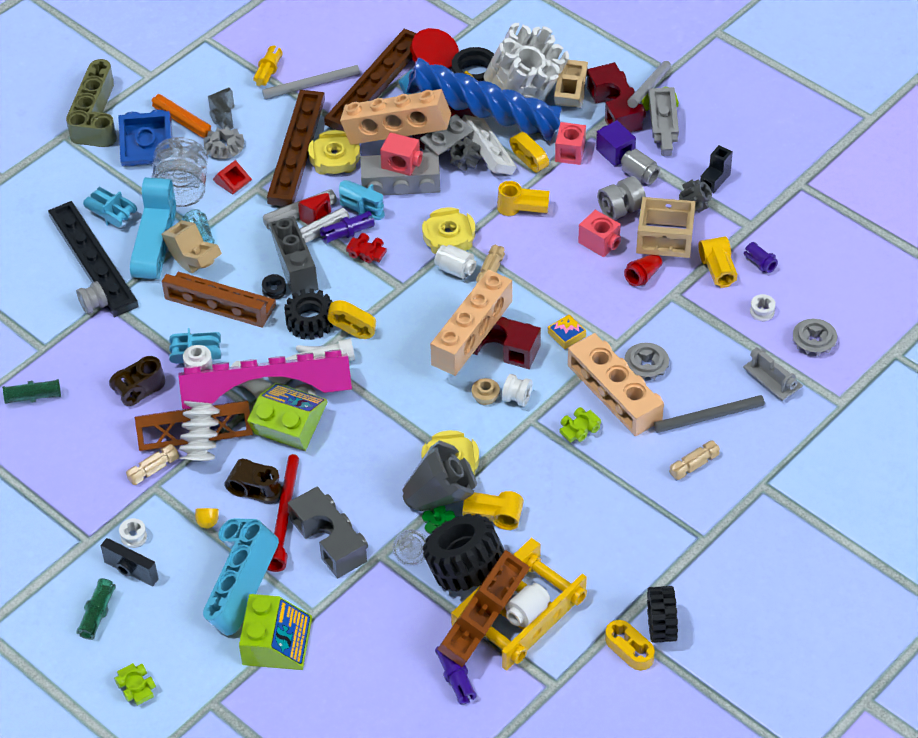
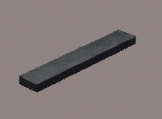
M69 201L48 210L50 219L92 283L97 281L101 285L107 298V307L115 318L138 308L137 299L74 203Z

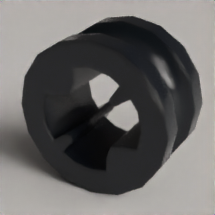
M278 274L266 276L262 280L263 296L275 300L282 298L286 294L285 279ZM277 285V289L271 290V286Z

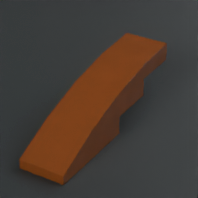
M505 550L437 650L463 667L499 613L506 606L530 567Z

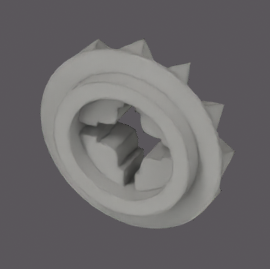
M228 126L225 129L217 127L215 132L208 131V136L203 138L205 152L217 159L234 157L244 148L243 134H239L237 129L230 130ZM224 139L227 142V146L220 140Z
M806 319L795 326L792 341L796 343L797 349H804L806 354L815 352L819 356L822 352L829 353L831 348L836 346L837 332L830 323L824 320ZM810 336L814 338L818 336L820 337L819 341H817L816 339L809 340Z
M638 343L627 350L624 357L629 368L643 379L651 377L655 380L657 375H664L666 368L669 367L667 352L661 346L654 343ZM652 359L651 365L648 363L642 365V360L644 362H647L648 360Z

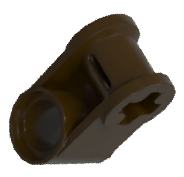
M155 356L141 358L125 369L114 373L109 380V386L120 394L121 401L125 406L137 404L145 397L161 390L165 385V376L161 362Z
M244 458L238 459L224 482L225 488L231 494L237 497L257 500L265 504L279 501L282 492V486L278 483L279 473L275 467L255 463Z

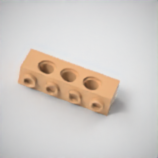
M442 89L425 90L421 93L401 94L396 97L377 98L360 103L352 102L345 105L340 122L350 145L385 140L390 132L410 136L447 130L451 112Z
M488 269L430 343L432 366L454 376L457 375L512 303L511 279Z
M593 333L568 347V367L635 437L653 427L654 422L663 420L664 402L657 393H653L646 386L644 379L636 375L629 368L627 362L623 358H619L612 351L607 341H602L596 333Z

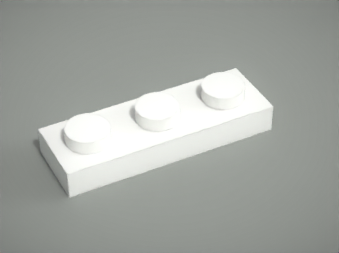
M464 115L462 120L474 130L467 137L481 146L478 151L487 163L488 169L495 174L512 175L517 166L484 118Z

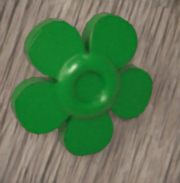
M445 506L433 508L434 513L432 511H425L422 515L423 522L427 523L424 528L428 534H432V531L440 527L442 523L456 517L453 511H446Z

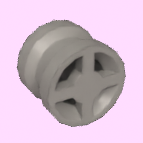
M97 281L91 283L90 287L86 289L79 288L76 290L78 300L86 314L92 313L96 307L103 308L108 306L105 293Z

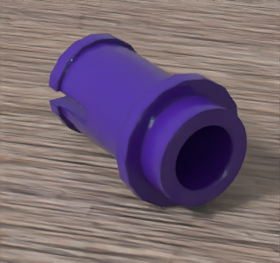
M751 242L746 246V251L743 253L744 256L756 263L760 271L767 273L774 271L778 265L775 254L766 252L756 242Z

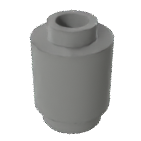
M638 149L627 151L621 160L622 171L636 177L641 184L651 185L658 178L661 171L656 161Z

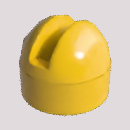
M195 509V520L201 528L209 529L216 525L219 519V509Z

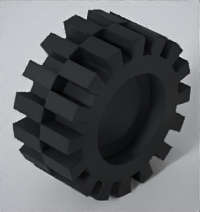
M305 289L300 290V295L295 292L292 294V298L286 300L287 304L284 306L286 326L295 337L300 334V339L305 340L306 336H309L310 340H314V335H318L321 338L323 337V331L328 334L330 327L333 328L334 325L328 320L329 306L333 301L332 299L330 300L328 294L323 295V291L318 290L315 293L314 289H310L309 293H306ZM307 311H315L319 313L318 315L313 317L301 316L302 313Z
M648 587L647 615L651 642L677 641L678 618L674 587Z

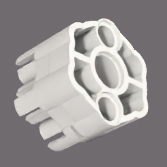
M514 23L510 26L502 43L500 42L484 73V80L497 85L502 90H514L525 98H537L545 102L559 77V73L561 74L569 59V53L565 51L560 60L558 59L564 47L554 44L555 36L551 35L553 31L546 26H543L542 29L535 27L531 32V29L523 24L518 35H515L519 28V23Z

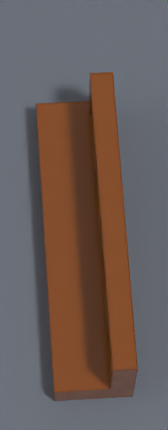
M179 271L176 276L166 274L162 280L164 298L166 300L263 328L276 306L275 299Z
M248 400L212 405L220 410V413L211 415L220 424L216 432L219 433L222 427L229 432L220 433L215 437L209 438L210 441L253 435V431L247 422L250 416ZM192 408L135 416L139 451L164 448L169 444L173 446L188 444L183 439L175 438L169 433V430L175 423L190 421L189 418L183 416V412ZM244 413L246 430L233 431L225 425L232 415ZM220 416H227L223 422L216 418ZM163 424H170L166 430L159 426ZM155 426L163 432L156 443L144 444L142 427ZM166 435L172 439L161 442Z

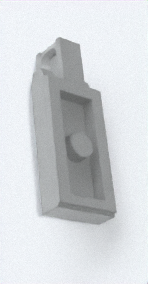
M649 88L648 95L654 143H660L662 156H672V142H678L679 134L675 88Z

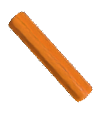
M157 94L152 98L151 101L154 108L170 111L173 120L202 138L208 136V131H212L210 124L165 96Z

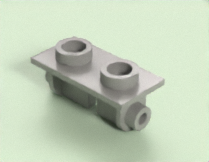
M455 114L450 118L447 130L429 132L420 138L425 144L423 153L434 152L439 156L451 148L454 143L473 133L474 130Z
M754 348L750 353L752 360L743 366L748 373L781 401L803 387L796 380V376L793 373L790 374L781 365L774 362L775 360L766 354V350L763 348Z

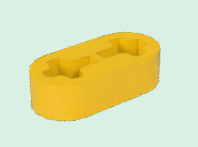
M520 132L510 138L509 142L512 151L532 171L537 173L549 166V158L546 152L525 132Z
M337 300L330 304L328 320L331 324L359 339H369L374 336L376 319L371 314L343 300Z
M614 620L607 625L605 631L606 644L631 668L639 671L646 670L653 665L654 646L631 624L624 620ZM614 633L618 635L624 633V639L621 636L614 638ZM635 651L639 654L645 652L646 657L644 658L642 655L635 657Z

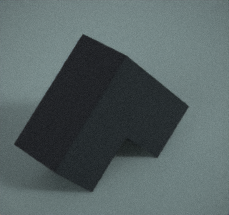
M720 145L710 154L709 167L700 178V182H705L713 194L731 175L733 151Z

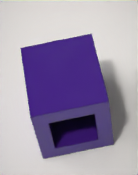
M618 121L603 126L597 131L596 150L614 167L621 164L622 157L627 151L636 149V137Z

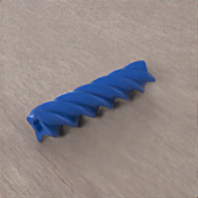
M419 57L409 74V84L406 93L414 94L425 90L442 89L447 104L454 110L469 108L478 118L483 119L493 116L501 126L507 127L517 124L522 132L529 135L541 132L548 142L551 141L554 132L560 126L559 118L562 109L560 106H549L537 98H525L517 91L502 90L491 82L477 81L468 74L453 73L442 65H429V63Z

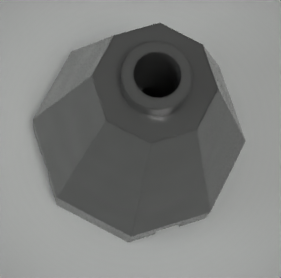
M439 440L429 448L402 489L403 500L408 507L418 511H425L464 501L473 495L475 490L472 489L477 486V481L469 462L465 458L459 460L455 456L459 452L455 446Z

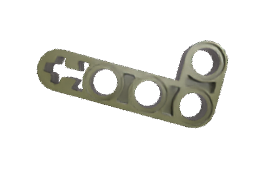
M97 59L89 64L67 114L66 122L69 136L75 144L109 147L117 141L113 117L110 114L103 113L114 87L112 68L108 60Z

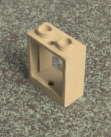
M642 197L636 253L690 258L696 201ZM647 223H649V224H661V225H673V226H684V227H686V229L670 228V227H658V226H647Z

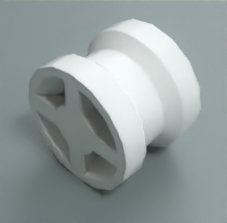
M509 374L504 383L502 400L506 402L516 401L519 406L525 407L531 395L533 381L528 378L521 380L516 375Z

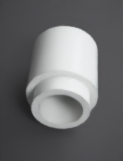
M452 245L440 246L435 255L434 263L439 266L440 270L465 279L468 275L471 276L476 268L474 254Z
M194 345L185 350L183 354L185 367L201 366V370L212 369L211 352L207 347Z
M537 583L525 586L506 604L507 619L515 626L527 627L548 607L550 596L547 590Z

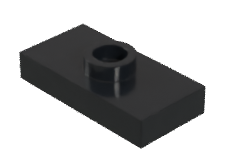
M108 538L100 545L104 563L116 568L122 575L132 576L152 587L159 580L155 561Z

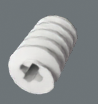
M184 401V404L192 409L183 412V416L189 418L190 421L182 423V427L189 430V433L182 434L180 437L187 441L188 444L179 447V450L187 453V456L180 457L179 459L196 461L215 459V455L208 452V450L216 448L217 444L210 441L209 438L217 436L218 433L210 429V427L218 425L219 421L212 418L211 415L220 413V410L212 406V403Z

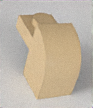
M568 59L557 78L554 94L555 105L582 107L588 62Z
M181 220L161 234L174 259L190 273L212 265L215 261L214 259L222 254L217 244L203 241L196 224Z

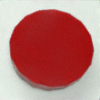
M426 28L414 35L410 45V52L415 63L419 57L429 63V65H442L451 70L452 59L459 52V48L454 38L447 32L435 28Z

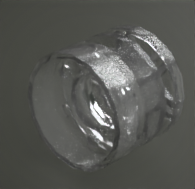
M173 137L162 141L156 146L154 151L151 178L172 179L176 207H188L196 204L203 198L206 190L207 151L198 142L184 137Z

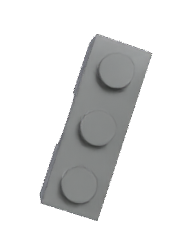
M434 152L423 153L420 166L415 167L411 176L382 169L381 155L360 156L361 183L366 188L373 184L374 191L382 195L440 193L439 156Z

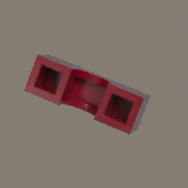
M616 62L587 69L586 88L595 104L605 102V122L607 125L618 121L630 133L643 130V119L646 118L645 108L642 103L638 104L635 108L628 106L627 102L635 93L633 87H629L624 71H620Z
M501 316L473 354L478 355L480 349L487 343H499L503 345L504 363L530 369L541 346V327Z

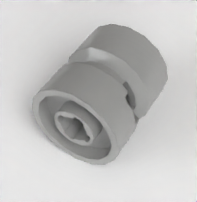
M634 176L620 180L616 185L611 184L599 189L597 192L598 203L603 214L613 220L625 216L627 211L632 213L641 209L642 197H646L643 186Z

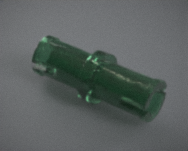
M59 379L37 383L31 380L28 381V384L2 386L5 404L27 400L33 403L36 402V399L61 397Z
M105 578L98 579L91 599L86 601L84 616L76 630L80 637L93 640L102 618L107 616L109 611L107 606L116 589V584H113L111 580Z

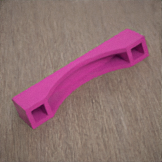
M341 349L324 351L325 356L314 357L313 353L297 354V359L286 360L285 356H275L268 358L269 362L257 364V359L240 361L241 366L229 367V362L212 364V369L201 370V366L184 367V372L178 374L182 409L191 408L185 405L184 401L213 404L221 395L233 387L262 377L297 379L314 386L324 393L352 390L349 358L347 353L342 354Z

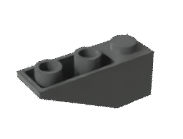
M295 217L270 222L269 228L291 294L296 292L300 295V290L305 289L306 293H309L310 289L319 290L316 267Z

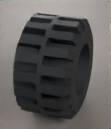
M466 514L442 523L440 527L435 528L432 534L426 538V543L422 548L424 558L438 585L442 586L445 590L451 589V591H459L461 589L465 591L472 587L480 586L505 551L492 522L487 517H482L479 514L473 516Z

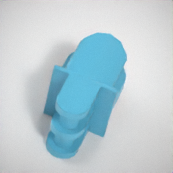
M349 180L340 182L339 196L341 206L356 211L359 215L370 211L372 216L369 218H374V220L384 218L383 195L374 191L373 184L366 188Z
M100 186L90 194L91 197L88 196L83 202L85 208L105 218L107 226L111 223L116 227H120L123 220L130 218V213L137 211L136 205L122 197L120 191L115 195Z
M188 328V333L172 334L169 337V342L171 343L169 346V351L171 352L169 360L172 363H184L183 354L185 350L194 345L207 347L211 352L212 360L221 359L220 332L191 334L190 328Z

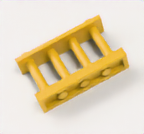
M532 537L513 555L530 567L528 572H536L561 590L562 593L553 602L550 601L548 607L527 627L518 626L523 631L512 641L492 626L490 627L485 637L502 649V668L506 671L514 663H520L526 656L527 651L574 605L581 604L587 595V576L582 573L572 583L567 581L541 562V544ZM521 581L515 591L519 593L527 584ZM478 588L451 612L452 626ZM504 607L500 614L507 618Z

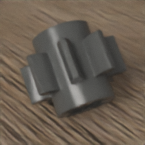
M467 137L463 141L454 143L451 150H449L452 156L450 163L458 166L463 171H466L467 167L476 168V165L482 158L478 151L481 146Z
M692 179L682 184L684 190L680 192L679 200L696 201L695 212L697 211L698 213L709 208L707 202L711 200L712 192L705 182H700L699 179L693 181Z

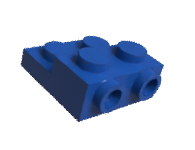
M153 110L150 113L132 111L125 113V115H118L120 162L122 166L173 162V135L170 111Z

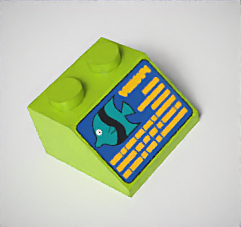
M275 383L258 396L247 422L255 435L306 451L328 401L327 399Z
M249 594L239 642L242 665L303 670L312 615L280 596Z

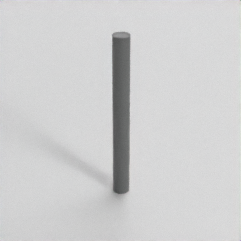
M762 395L657 421L654 422V428L656 433L761 407L765 405Z

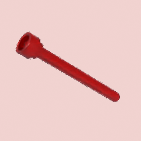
M296 454L289 455L274 530L279 543L267 569L272 572L283 571L287 564L288 555L283 547L289 519L288 502L293 497L299 457Z

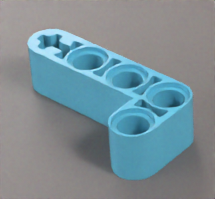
M145 177L142 183L144 210L131 256L130 275L132 278L159 279L168 248L161 234L174 224L176 199L172 179Z
M230 519L219 529V539L231 549V552L204 607L203 616L226 636L234 634L241 627L245 617L249 594L257 593L278 547V537L258 519Z

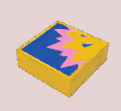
M570 314L548 326V334L563 349H567L586 337V330Z

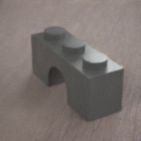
M316 486L288 502L290 521L305 539L317 533L329 534L327 538L319 542L321 559L337 579L367 562L366 549L368 548V543L365 537L360 532L356 533L353 530L349 518L345 513H339L334 500L329 494L325 495Z

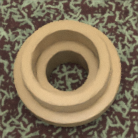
M479 379L472 386V396L482 405L494 403L500 394L498 383L492 379Z

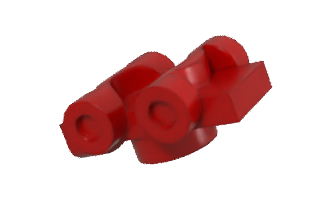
M361 233L358 239L353 237L346 247V252H348L350 257L357 258L359 256L361 260L367 263L372 261L380 263L387 250L382 247L384 242L378 237L372 243H369L370 238L366 233Z

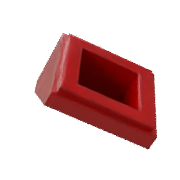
M236 160L218 172L213 178L216 184L232 195L252 180Z
M323 193L300 201L298 203L300 220L310 224L330 214L329 194Z

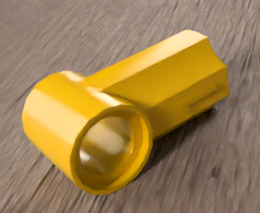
M514 181L502 182L498 187L497 210L506 216L516 215L519 211L548 213L550 191L524 189Z
M723 236L700 240L698 243L700 259L703 264H707L714 284L720 286V288L729 287L733 282L737 281L738 274L731 259V247L728 238Z
M513 491L501 492L499 496L474 492L473 495L464 500L462 514L463 516L466 514H471L472 516L479 514L482 517H487L500 529L514 530L519 525L524 499L520 494Z

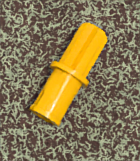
M275 45L269 46L264 58L258 62L259 68L253 80L259 87L261 85L266 86L271 75L277 71V64L283 52L278 48L274 54Z

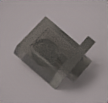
M228 87L209 95L208 102L209 114L215 125L218 124L222 129L228 126L231 130L234 128L231 109L235 105L233 91Z

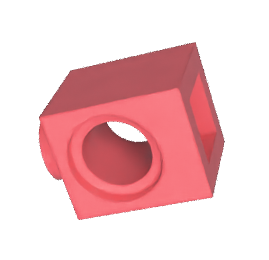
M560 123L555 143V162L581 165L586 144V125Z
M391 132L380 149L382 169L411 176L416 166H420L423 152L420 151L419 139Z
M595 209L579 224L578 243L605 257L611 250H615L621 242V224Z

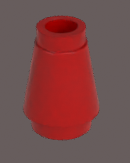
M647 255L629 262L624 270L625 279L632 286L645 285L662 266V259L659 255Z

